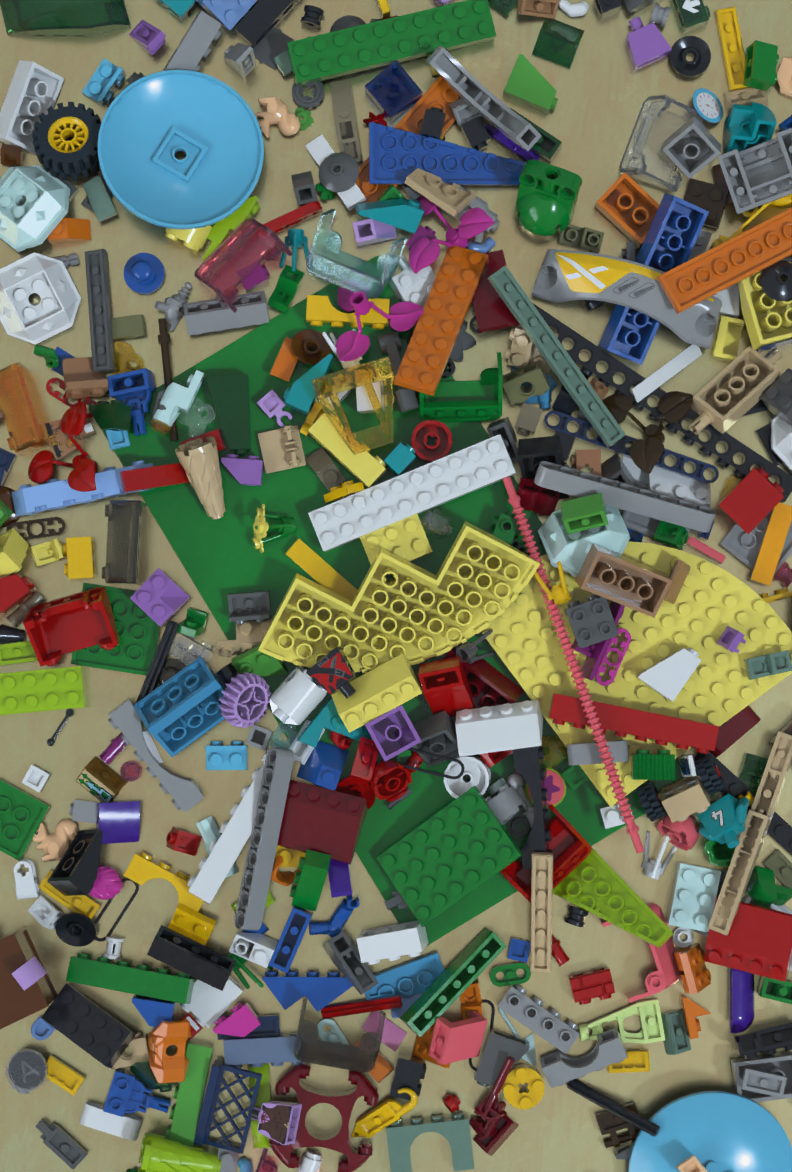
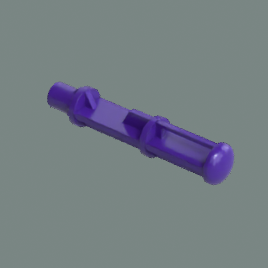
M489 122L486 124L485 128L490 133V136L512 150L513 153H516L526 161H539V155L531 150L526 151L508 139L497 127H494Z

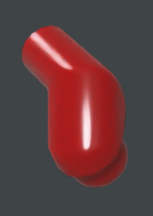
M330 731V739L338 748L344 750L350 747L351 740Z
M411 751V756L406 765L419 768L423 759L417 752ZM408 769L410 773L416 772V770Z

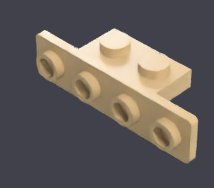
M272 619L265 622L246 621L243 624H236V640L217 641V654L219 656L242 654L260 645Z

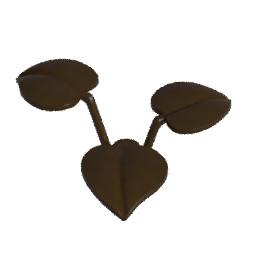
M671 391L664 394L658 402V410L662 413L659 416V426L650 424L647 427L632 413L628 412L633 406V402L628 396L613 394L602 400L618 424H621L627 415L643 430L646 436L645 439L635 440L630 447L631 459L642 471L650 474L663 455V443L665 441V436L662 432L664 430L663 418L668 423H675L681 420L693 404L692 394L679 391Z

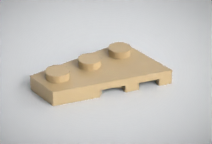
M419 168L408 175L405 180V184L454 217L475 200L478 192L473 190L470 193L464 191L456 183L449 185L442 182L441 177Z

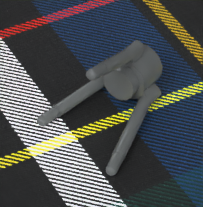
M489 629L474 642H468L467 640V642L455 647L456 655L461 657L462 662L472 664L477 660L496 654L495 651L476 656L478 651L476 645L493 632V629Z

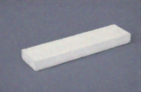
M322 134L305 145L319 167L326 157L335 153ZM337 167L334 172H339L341 168ZM356 183L349 190L337 193L349 211L355 208L357 204L366 200Z

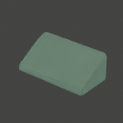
M100 175L82 185L99 223L118 215Z
M683 1009L661 1013L665 1034L663 1042L666 1054L676 1055L691 1050Z

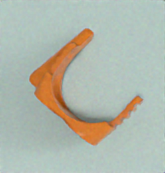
M277 856L274 860L271 880L281 885L289 886L294 881L296 871L294 873L290 871L277 872L283 863V857Z

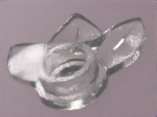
M195 397L188 414L179 411L180 414L176 420L180 424L189 426L188 436L194 438L205 432L207 424L215 419L216 412L213 406L204 404L201 398ZM207 410V415L203 417V411Z

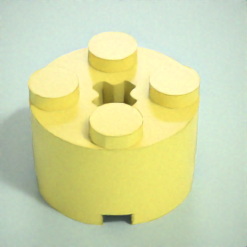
M212 226L181 230L166 228L165 231L167 233L165 236L179 243L183 240L185 241L184 246L198 252L199 249L203 248Z

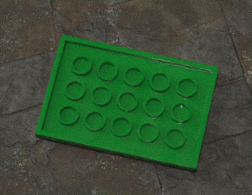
M473 786L376 859L420 925L424 927L523 854L477 787Z

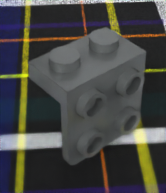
M595 594L587 597V602L580 604L578 600L567 604L568 608L564 609L580 648L618 635L607 599Z

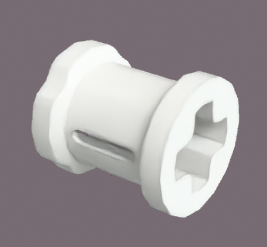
M106 936L107 945L103 957L121 960L120 949L124 938Z

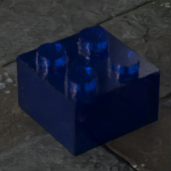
M397 60L365 85V92L390 123L414 105L422 97L423 93Z

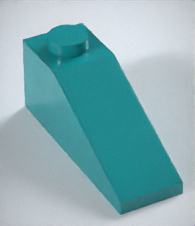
M398 198L359 203L355 207L359 215L412 233L416 232L424 213L420 202L413 198H409V200Z

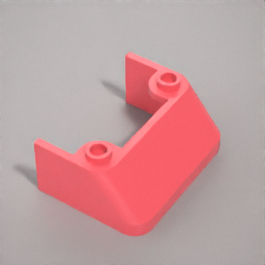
M647 903L646 905L667 925L661 907L656 903ZM603 919L600 920L603 927L611 925V923ZM672 937L660 948L649 943L658 970L646 976L645 988L625 994L629 1002L659 993L681 980L680 974L683 971H679L674 956L676 949Z

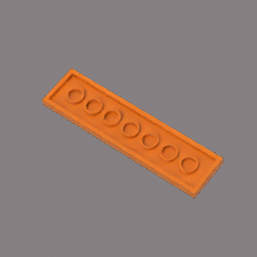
M440 76L394 128L420 135L426 109L435 107L446 113L442 137L456 122L449 104L461 99V97ZM369 157L359 167V177L356 185L366 198L362 203L379 201L377 198L392 184H369Z
M792 207L658 276L657 280L676 313L679 314L791 256Z
M452 245L448 247L424 305L423 314L417 322L395 376V385L434 396L488 262L487 254Z

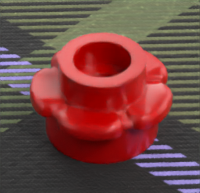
M446 1094L442 1101L451 1113L456 1110L459 1111L461 1102L455 1094Z

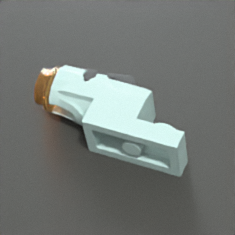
M196 370L194 375L190 374L186 383L189 386L188 388L172 382L166 390L158 392L151 421V428L153 430L166 434L179 416V411L188 414L204 380L203 372Z

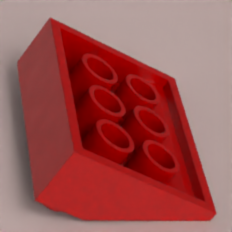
M741 902L728 936L709 929L704 961L785 982L792 962V914Z

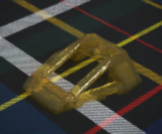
M389 356L312 380L321 408L354 455L393 443L394 417L392 415L395 376ZM381 380L383 381L385 414L372 383ZM364 385L379 425L353 433L337 394ZM327 397L330 398L331 403H332V405H333V408H332L330 402L328 401Z

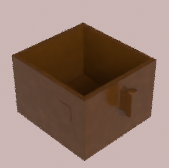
M25 926L0 937V1029L48 1007L58 995L48 973L25 991L12 975L15 970L34 956L44 967Z

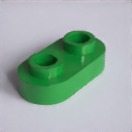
M516 962L493 967L489 976L492 984L497 987L527 982L530 979L531 971L526 963ZM518 969L524 970V974L522 976H518L516 974V971ZM498 972L504 974L502 979L496 978Z

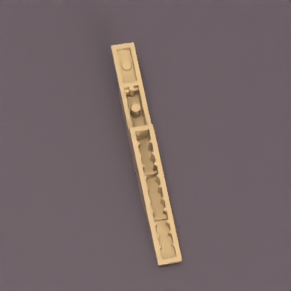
M780 731L777 733L751 810H749L746 817L745 831L740 834V843L735 848L708 929L727 936L729 934L786 781L785 777L792 760L791 735Z

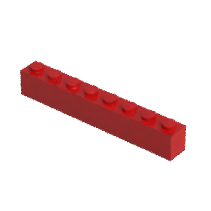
M553 693L548 718L553 719L552 723L565 725V721L572 722L573 727L585 729L586 725L591 726L590 723H587L588 717H585L587 713L583 712L585 708L581 706L582 700ZM595 701L592 703V706H595L594 711H597L596 717L600 718L598 723L602 724L600 728L604 729L602 733L606 734L607 729L614 731L615 736L626 738L627 734L635 735V740L647 742V738L656 739L655 744L667 746L668 742L676 743L675 748L688 750V747L691 746L697 748L696 752L709 754V750L715 751L719 726Z

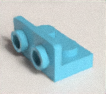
M104 58L83 89L82 94L102 107L105 103H110L114 96L113 91L117 86L120 87L125 80L124 69L115 66Z
M210 741V745L205 746L206 770H248V745H243V741H231V745H222V741Z

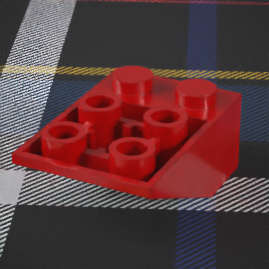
M460 656L420 664L418 677L433 715L446 711L450 717H456V711L475 709Z

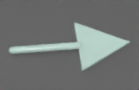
M499 1008L498 1011L514 1036L521 1039L504 1011ZM532 1033L523 1039L529 1042L530 1047L522 1059L537 1067L534 1034Z

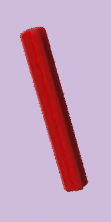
M398 995L325 1006L321 1009V1015L325 1019L401 1008L402 998Z

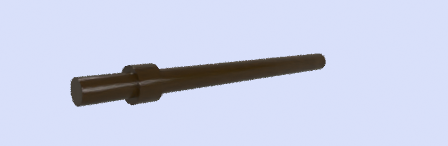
M166 318L158 319L160 333L158 335V344H161L166 390L173 382L169 351L171 340L167 330ZM176 420L172 427L169 428L170 442L178 441Z

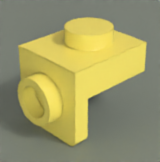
M57 538L29 547L35 567L56 562L63 558V546L58 542Z

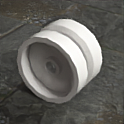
M477 754L454 758L460 760L464 764L465 769L463 775L458 779L444 777V784L449 794L457 799L470 788L476 786L481 795H483L491 782L490 768L488 769ZM451 761L444 774L458 776L461 773V765ZM468 774L470 775L471 780L468 781V779L464 778L463 776Z

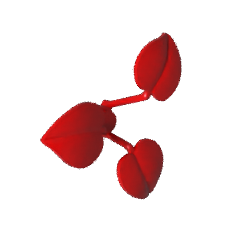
M80 402L69 408L61 419V431L68 434V438L81 452V455H76L71 464L52 460L53 454L51 451H40L33 457L28 468L29 479L34 483L41 484L46 482L52 475L53 464L73 468L68 476L70 488L80 492L96 490L95 473L97 463L95 460L87 457L88 453L82 449L73 437V435H80L84 429L87 414L85 402Z

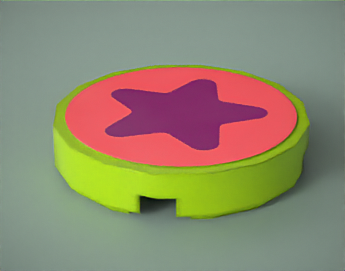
M546 768L547 779L544 780V787L548 788L546 809L549 808L550 804L554 807L560 804L566 795L567 788L562 775L551 768ZM525 782L526 797L534 805L532 794L528 784Z

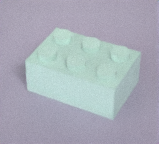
M678 861L666 923L709 933L708 925L714 911L721 871Z

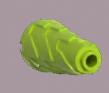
M145 1132L138 1162L142 1163L141 1168H138V1172H220L222 1160L218 1159V1155L164 1138L165 1136Z

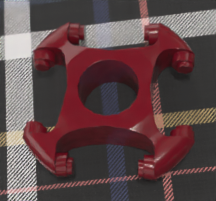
M299 1064L293 1067L278 1080L275 1091L277 1095H286V1093H289L290 1088H293L296 1091L298 1103L302 1104L296 1140L294 1144L282 1145L269 1138V1144L273 1152L288 1168H299L300 1157H297V1154L291 1153L294 1149L323 1147L347 1156L348 1160L342 1159V1162L338 1163L337 1172H354L372 1156L373 1147L370 1143H362V1145L358 1146V1150L352 1147L349 1134V1120L354 1104L359 1097L364 1096V1101L367 1102V1105L377 1106L379 1095L375 1087L359 1070H349L348 1081H351L352 1085H356L354 1089L347 1091L315 1089L301 1082V1079H306V1076L310 1075V1066L308 1064ZM318 1103L333 1105L342 1116L340 1127L331 1134L322 1135L314 1132L306 1120V1114L312 1106Z

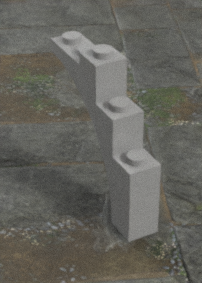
M440 45L426 60L463 100L471 104L485 119L493 123L508 139L529 151L541 138L542 135L528 121L511 110L485 88L444 47Z

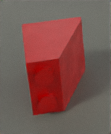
M754 467L719 502V506L747 534L785 496L782 493L784 489L776 481L772 483L768 479L770 475L762 467L759 469Z
M15 574L0 578V619L15 609L19 603L24 602L35 593L33 589L35 584L28 576Z

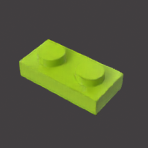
M30 641L0 645V666L38 661Z

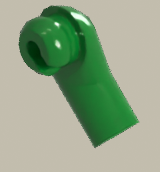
M35 345L34 354L43 356L48 368H56L59 365V358L53 348Z

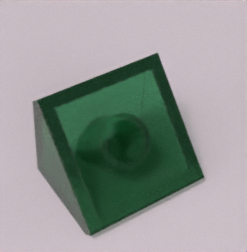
M545 18L532 55L570 69L584 30L552 18Z

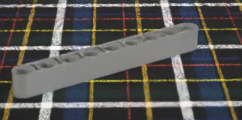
M548 461L540 462L534 479V483L540 487L579 498L601 493L605 505L705 533L710 531L717 513L708 506Z
M271 747L266 755L234 923L237 929L257 931L262 925L294 762V753L291 749Z

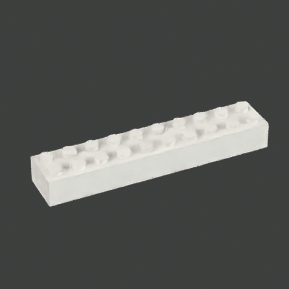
M499 434L309 512L308 515L323 552H327L359 539L363 535L430 510L517 473L503 438Z

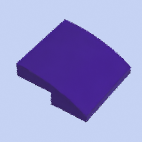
M140 801L97 803L98 823L96 824V829L103 831L101 844L138 842Z

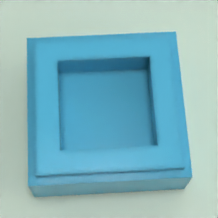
M106 430L110 450L131 446L128 431Z

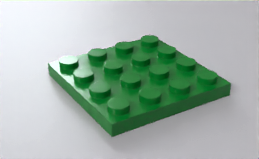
M83 583L82 592L97 587L106 588L120 641L111 650L100 648L98 644L73 651L71 664L147 676L157 651L161 627L130 599L136 590Z

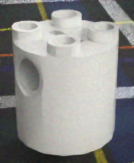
M301 666L296 667L269 697L272 713L286 724L300 725L327 695V691L315 680H312L306 673L307 670Z

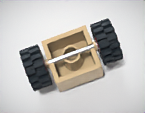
M710 754L694 761L697 776L684 777L661 788V793L658 792L657 787L652 781L636 788L639 801L650 821L653 822L668 814L672 823L676 821L682 822L688 819L689 815L695 812L702 813L710 806V795L726 788L724 779L721 776L722 774Z

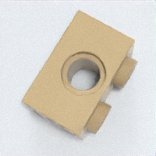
M141 1032L135 1033V1037L129 1044L133 1048V1054L126 1055L123 1052L112 1069L109 1068V1070L149 1062L148 1035H142Z

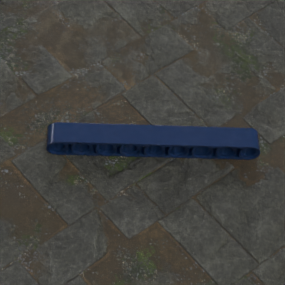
M549 411L543 420L545 428L549 431L555 432L558 430L576 437L575 440L630 459V453L626 451L625 445L638 440L625 435L617 441L615 446L607 447L598 433L596 439L592 440L587 437V430L594 429L590 422L558 411ZM549 416H556L559 422L556 426L549 425L547 421ZM570 422L575 423L578 426V431L575 433L569 432L567 424ZM665 448L661 459L655 465L658 468L708 485L715 482L719 477L718 469L715 466ZM666 456L674 458V466L669 467L665 464L664 459ZM685 463H691L694 466L693 473L685 472ZM709 469L713 472L712 480L704 478V470Z

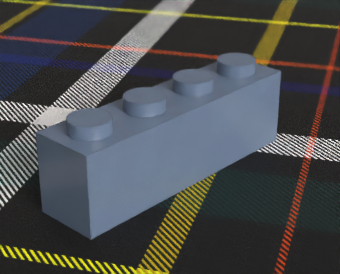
M307 1033L223 1040L224 1064L241 1068L242 1064H250V1067H262L263 1063H271V1066H282L283 1062H292V1065L304 1064V1061H308Z

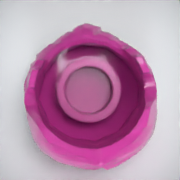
M98 865L97 878L93 883V889L88 894L101 900L114 898L123 887V882H121L117 871L107 865Z

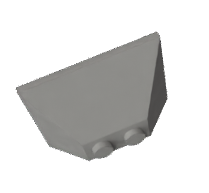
M792 128L776 133L777 138L739 152L735 149L717 156L737 214L792 194Z

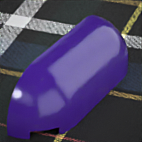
M730 968V1034H737L747 1030L754 1020L755 978L752 973Z

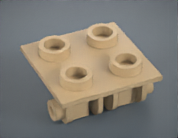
M289 425L281 429L258 433L266 474L306 465L298 425Z

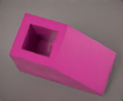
M240 1002L231 1009L232 1013L229 1016L225 1017L223 1015L214 1022L216 1026L212 1030L217 1034L245 1037L261 1025L262 1021L247 1002L243 1005Z

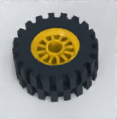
M68 102L66 107L63 106V103H58V109L55 110L52 106L47 108L48 114L41 113L39 116L41 123L36 121L34 124L35 131H32V142L43 169L46 172L50 170L51 176L55 178L60 174L61 180L67 181L68 176H71L72 181L78 180V175L87 178L89 177L88 171L91 170L93 174L98 171L96 166L99 164L98 134L101 126V119L98 114L95 115L94 110L90 107L86 110L85 105L81 103L78 104V107H75L74 102ZM73 137L72 140L66 141L67 138Z

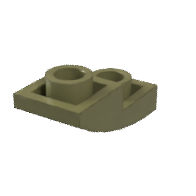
M569 224L564 231L559 233L557 243L599 253L604 232Z
M142 314L111 318L113 340L121 338L131 339L146 335L144 315Z

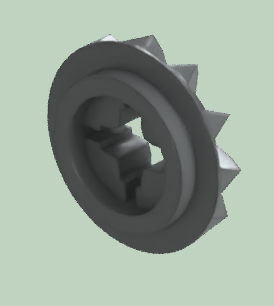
M321 81L296 87L294 82L292 97L295 103L302 108H312L319 105L323 99L324 86ZM303 86L307 89L313 88V98L309 95L303 96L305 93Z

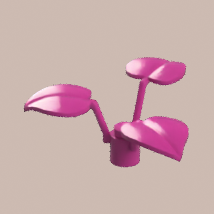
M423 195L418 197L416 200L423 207V215H427L434 210L449 230L446 232L447 242L435 238L430 241L424 237L412 246L409 254V263L412 271L417 274L421 269L432 264L440 254L439 244L447 247L453 245L466 248L468 239L495 223L494 220L483 209L475 207L462 215L460 219L461 224L457 228H452L438 211V205Z
M342 278L338 288V304L344 311L350 312L355 310L354 314L357 320L358 332L347 331L338 338L336 343L338 359L340 361H353L367 352L370 339L367 335H361L360 315H366L370 308L375 309L385 318L391 319L390 326L396 331L411 329L418 322L424 309L415 303L399 302L390 308L391 315H388L374 305L373 301H368L370 289L365 283Z

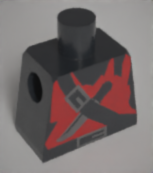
M341 647L333 649L306 671L313 680L331 695L340 690L345 698L348 699L357 692L350 684V681L356 677V673Z

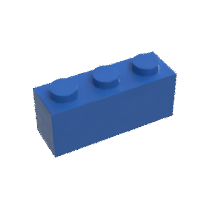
M293 906L268 964L269 966L288 973L313 913Z

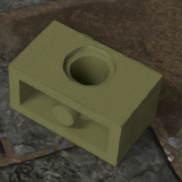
M540 361L503 375V387L512 405L524 403L528 398L535 395H543L550 389L549 380ZM524 382L531 383L528 387H524L521 384Z

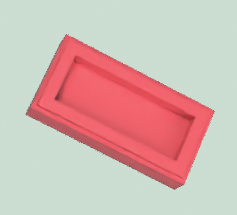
M692 536L688 538L687 546L718 564L724 562L725 555Z

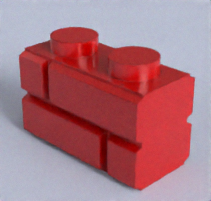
M609 967L568 976L574 1002H579V1005L591 1003L592 998L599 997L600 1000L609 999L612 997L611 994L615 993Z

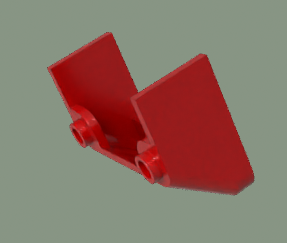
M550 804L548 807L556 815L548 824V829H551L552 833L549 849L553 850L554 889L588 857L592 848L561 813ZM517 859L500 872L531 903L532 869H523L522 862Z

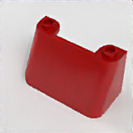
M97 587L38 604L28 610L23 621L40 667L56 665L62 654L98 644L100 648L111 650L120 641L105 587Z

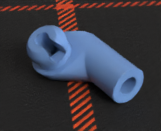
M488 237L482 244L468 242L466 249L484 254L488 253L496 245V242L491 237Z

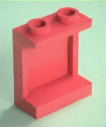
M471 1011L469 1019L452 1023L444 1017L437 1018L429 1055L441 1065L479 1056L487 1019L477 1011Z

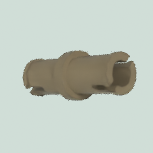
M36 590L24 603H19L20 606L6 619L15 628L26 617L30 608L41 604L45 599Z

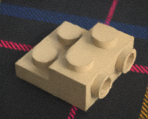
M521 325L512 328L509 335L512 345L511 347L508 346L505 353V358L508 359L507 365L522 368L540 361L545 373H549L551 367Z

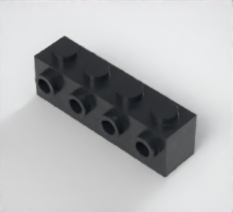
M163 925L159 928L147 953L148 956L223 991L237 962Z

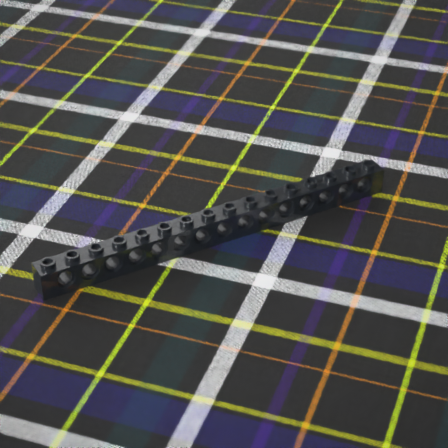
M533 303L550 329L559 334L558 340L562 344L564 340L572 342L573 348L566 351L575 364L581 368L580 371L585 376L590 378L592 375L606 387L615 391L614 394L628 396L633 402V408L640 412L644 410L649 414L648 417L651 420L659 423V416L662 413L658 410V405L657 407H650L647 399L654 397L659 402L661 397L667 392L658 387L637 403L635 396L630 392V387L637 386L646 378ZM580 352H587L590 359L586 362L581 361L579 358ZM604 363L607 371L604 373L598 372L596 364ZM620 374L624 378V382L616 384L613 381V376ZM691 408L681 420L675 423H668L663 418L666 430L674 435L676 433L683 436L682 440L691 446L695 444L701 448L699 451L703 455L716 458V463L725 469L729 467L734 470L733 474L742 480L750 472L752 465L759 468L762 467L770 475L769 477H774L777 483L784 489L782 493L785 496L780 501L781 503L785 502L791 494V475L727 432L722 434L711 424H708L702 431L708 433L709 440L703 442L699 439V434H694L696 429L693 432L683 429L681 425L683 420H689L692 423L699 417ZM717 443H723L726 446L725 453H719L716 450ZM734 454L742 456L743 463L741 465L734 463Z

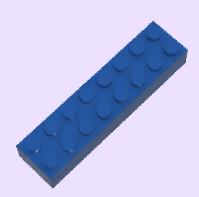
M665 193L635 262L663 272H667L687 262L709 211L674 195ZM616 304L598 346L642 365L660 322L637 310Z

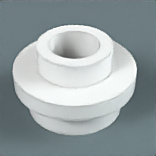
M683 927L675 929L673 941L677 946L688 947L693 942L694 935L690 929ZM682 933H685L687 935V939L685 941L680 940V935Z

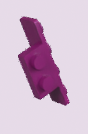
M611 601L609 608L615 625H617L623 615L625 606ZM576 639L574 640L571 648L587 656L581 669L583 671L582 677L593 680L598 672V666L602 657L606 654L610 639L584 648H580Z

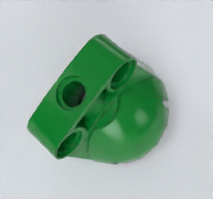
M528 160L519 177L520 185L515 205L517 219H519L520 224L525 230L536 235L551 236L555 233V230L560 233L568 227L573 219L582 179L579 175L566 169L537 160Z

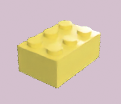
M418 514L360 537L371 565L381 547L409 562L433 553Z

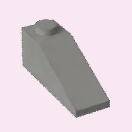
M237 43L235 46L231 45L224 53L225 63L242 79L256 65L253 48L248 45Z

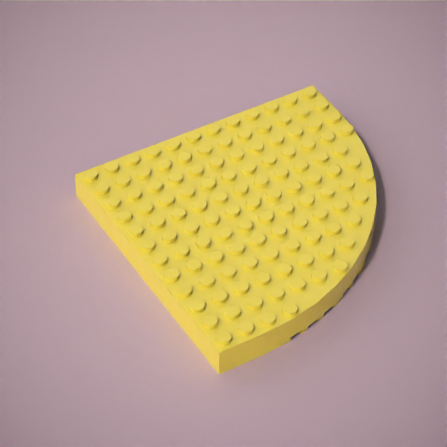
M628 542L622 556L662 571L668 576L677 560H682L688 564L690 570L675 603L672 604L663 600L655 618L626 606L624 607L623 615L619 619L616 628L626 629L631 635V641L614 681L610 685L603 686L598 684L595 676L593 680L586 678L583 680L584 683H587L586 689H589L588 694H591L590 700L720 727L792 673V671L757 679H748L745 659L789 650L792 663V632L771 606L748 585L728 571L698 556L652 543ZM547 554L540 556L539 558H542L541 563L544 564L543 569H546L545 575H548L547 580H550L549 586L553 587L561 584L558 568L550 564ZM563 571L571 600L559 604L557 608L561 609L559 614L563 615L561 620H564L563 625L567 626L565 631L569 632L567 634L571 638L569 642L574 643L575 636L564 609L568 608L567 604L578 600L580 604L587 602V597L595 594L581 589L575 582L576 577ZM533 575L515 601L500 616L493 620L487 628L482 630L481 634L483 635L489 629H493V632L485 639L531 701L538 700L543 718L566 749L567 744L597 742L593 740L595 736L591 734L593 730L589 729L590 726L586 725L585 729L573 727L572 722L565 721V725L552 723L553 719L548 718L553 693L580 698V695L577 694L578 689H575L576 683H573L574 677H571L572 672H569L570 666H567L566 655L562 654L564 652V649L560 648L562 644L558 643L560 638L556 637L558 632H555L556 627L552 626L554 621L550 620L552 617L548 614L550 610L546 609L548 604H545L544 601L546 599L542 598L544 593L540 592L542 588L538 586L539 583ZM607 599L608 605L611 603L609 599ZM727 626L745 635L743 637L746 641L745 644L740 642L737 646L739 653H732L717 644ZM622 632L615 637L618 639L616 645L612 643L611 648L623 651V647L619 646L622 641L626 642L627 640L624 637L625 633ZM690 647L699 653L698 658L701 659V662L673 702L636 678L641 672L682 648L687 650ZM574 651L573 653L577 654L575 659L579 660L577 664L581 666L579 669L581 671L587 656ZM610 651L607 655V660L610 663H616L619 659V655L615 651ZM605 662L603 667L607 668L604 673L600 672L599 674L602 682L610 680L608 672L610 669L613 671L615 667L608 666ZM607 729L606 737H604L607 741L627 740L629 761L615 762V769H618L617 775H620L619 781H622L621 786L624 787L623 792L627 793L625 796L647 781L631 779V754H636V750H649V754H657V750H670V754H674L675 759L687 751L675 748L676 743L668 742V745L665 746L655 744L656 739L647 738V742L635 740V735L627 734L626 738L615 736L614 731ZM605 764L579 765L610 807L616 804L618 800L614 798L616 794L612 792L614 790L613 787H610L612 783L608 781L609 775H606L607 769H604Z

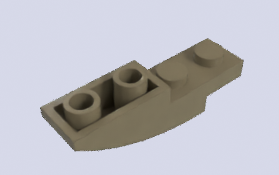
M351 79L330 82L340 153L349 154L356 162L363 161Z

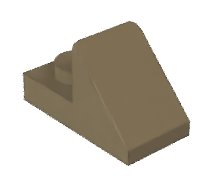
M322 447L305 459L329 492H331L330 488L339 486L346 481Z

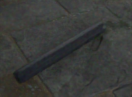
M168 621L136 703L155 689L179 629V624L174 621Z
M576 1079L568 1082L567 1088L651 1136L658 1134L660 1126Z

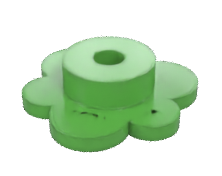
M302 107L296 108L294 114L299 118L300 129L305 131L307 126L313 125L314 122L311 112L304 110Z

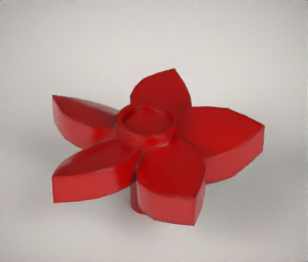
M369 112V118L363 119V123L366 124L375 122L376 124L387 126V122L384 120L385 114L375 116L372 112Z

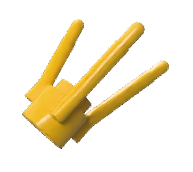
M560 561L557 562L561 584L553 586L552 592H550L537 571L534 573V577L547 594L548 600H554L556 605L571 600Z

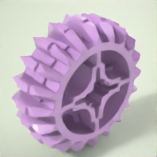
M244 672L243 674H237L236 678L231 677V683L226 684L227 688L221 691L223 697L219 698L222 702L219 705V708L222 710L220 714L226 722L235 727H253L254 722H259V718L264 716V711L269 709L267 707V703L270 702L268 697L272 694L268 690L270 686L264 678L255 673Z

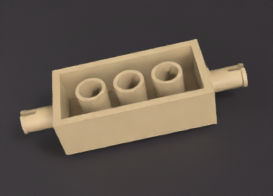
M751 346L747 347L693 396L692 410L699 417L689 424L690 430L693 432L696 429L694 434L698 435L708 424H711L720 433L726 432L761 400L760 397L780 377V369L774 364L782 359L781 351L778 350L775 353L777 348H773L763 357L756 350H753Z

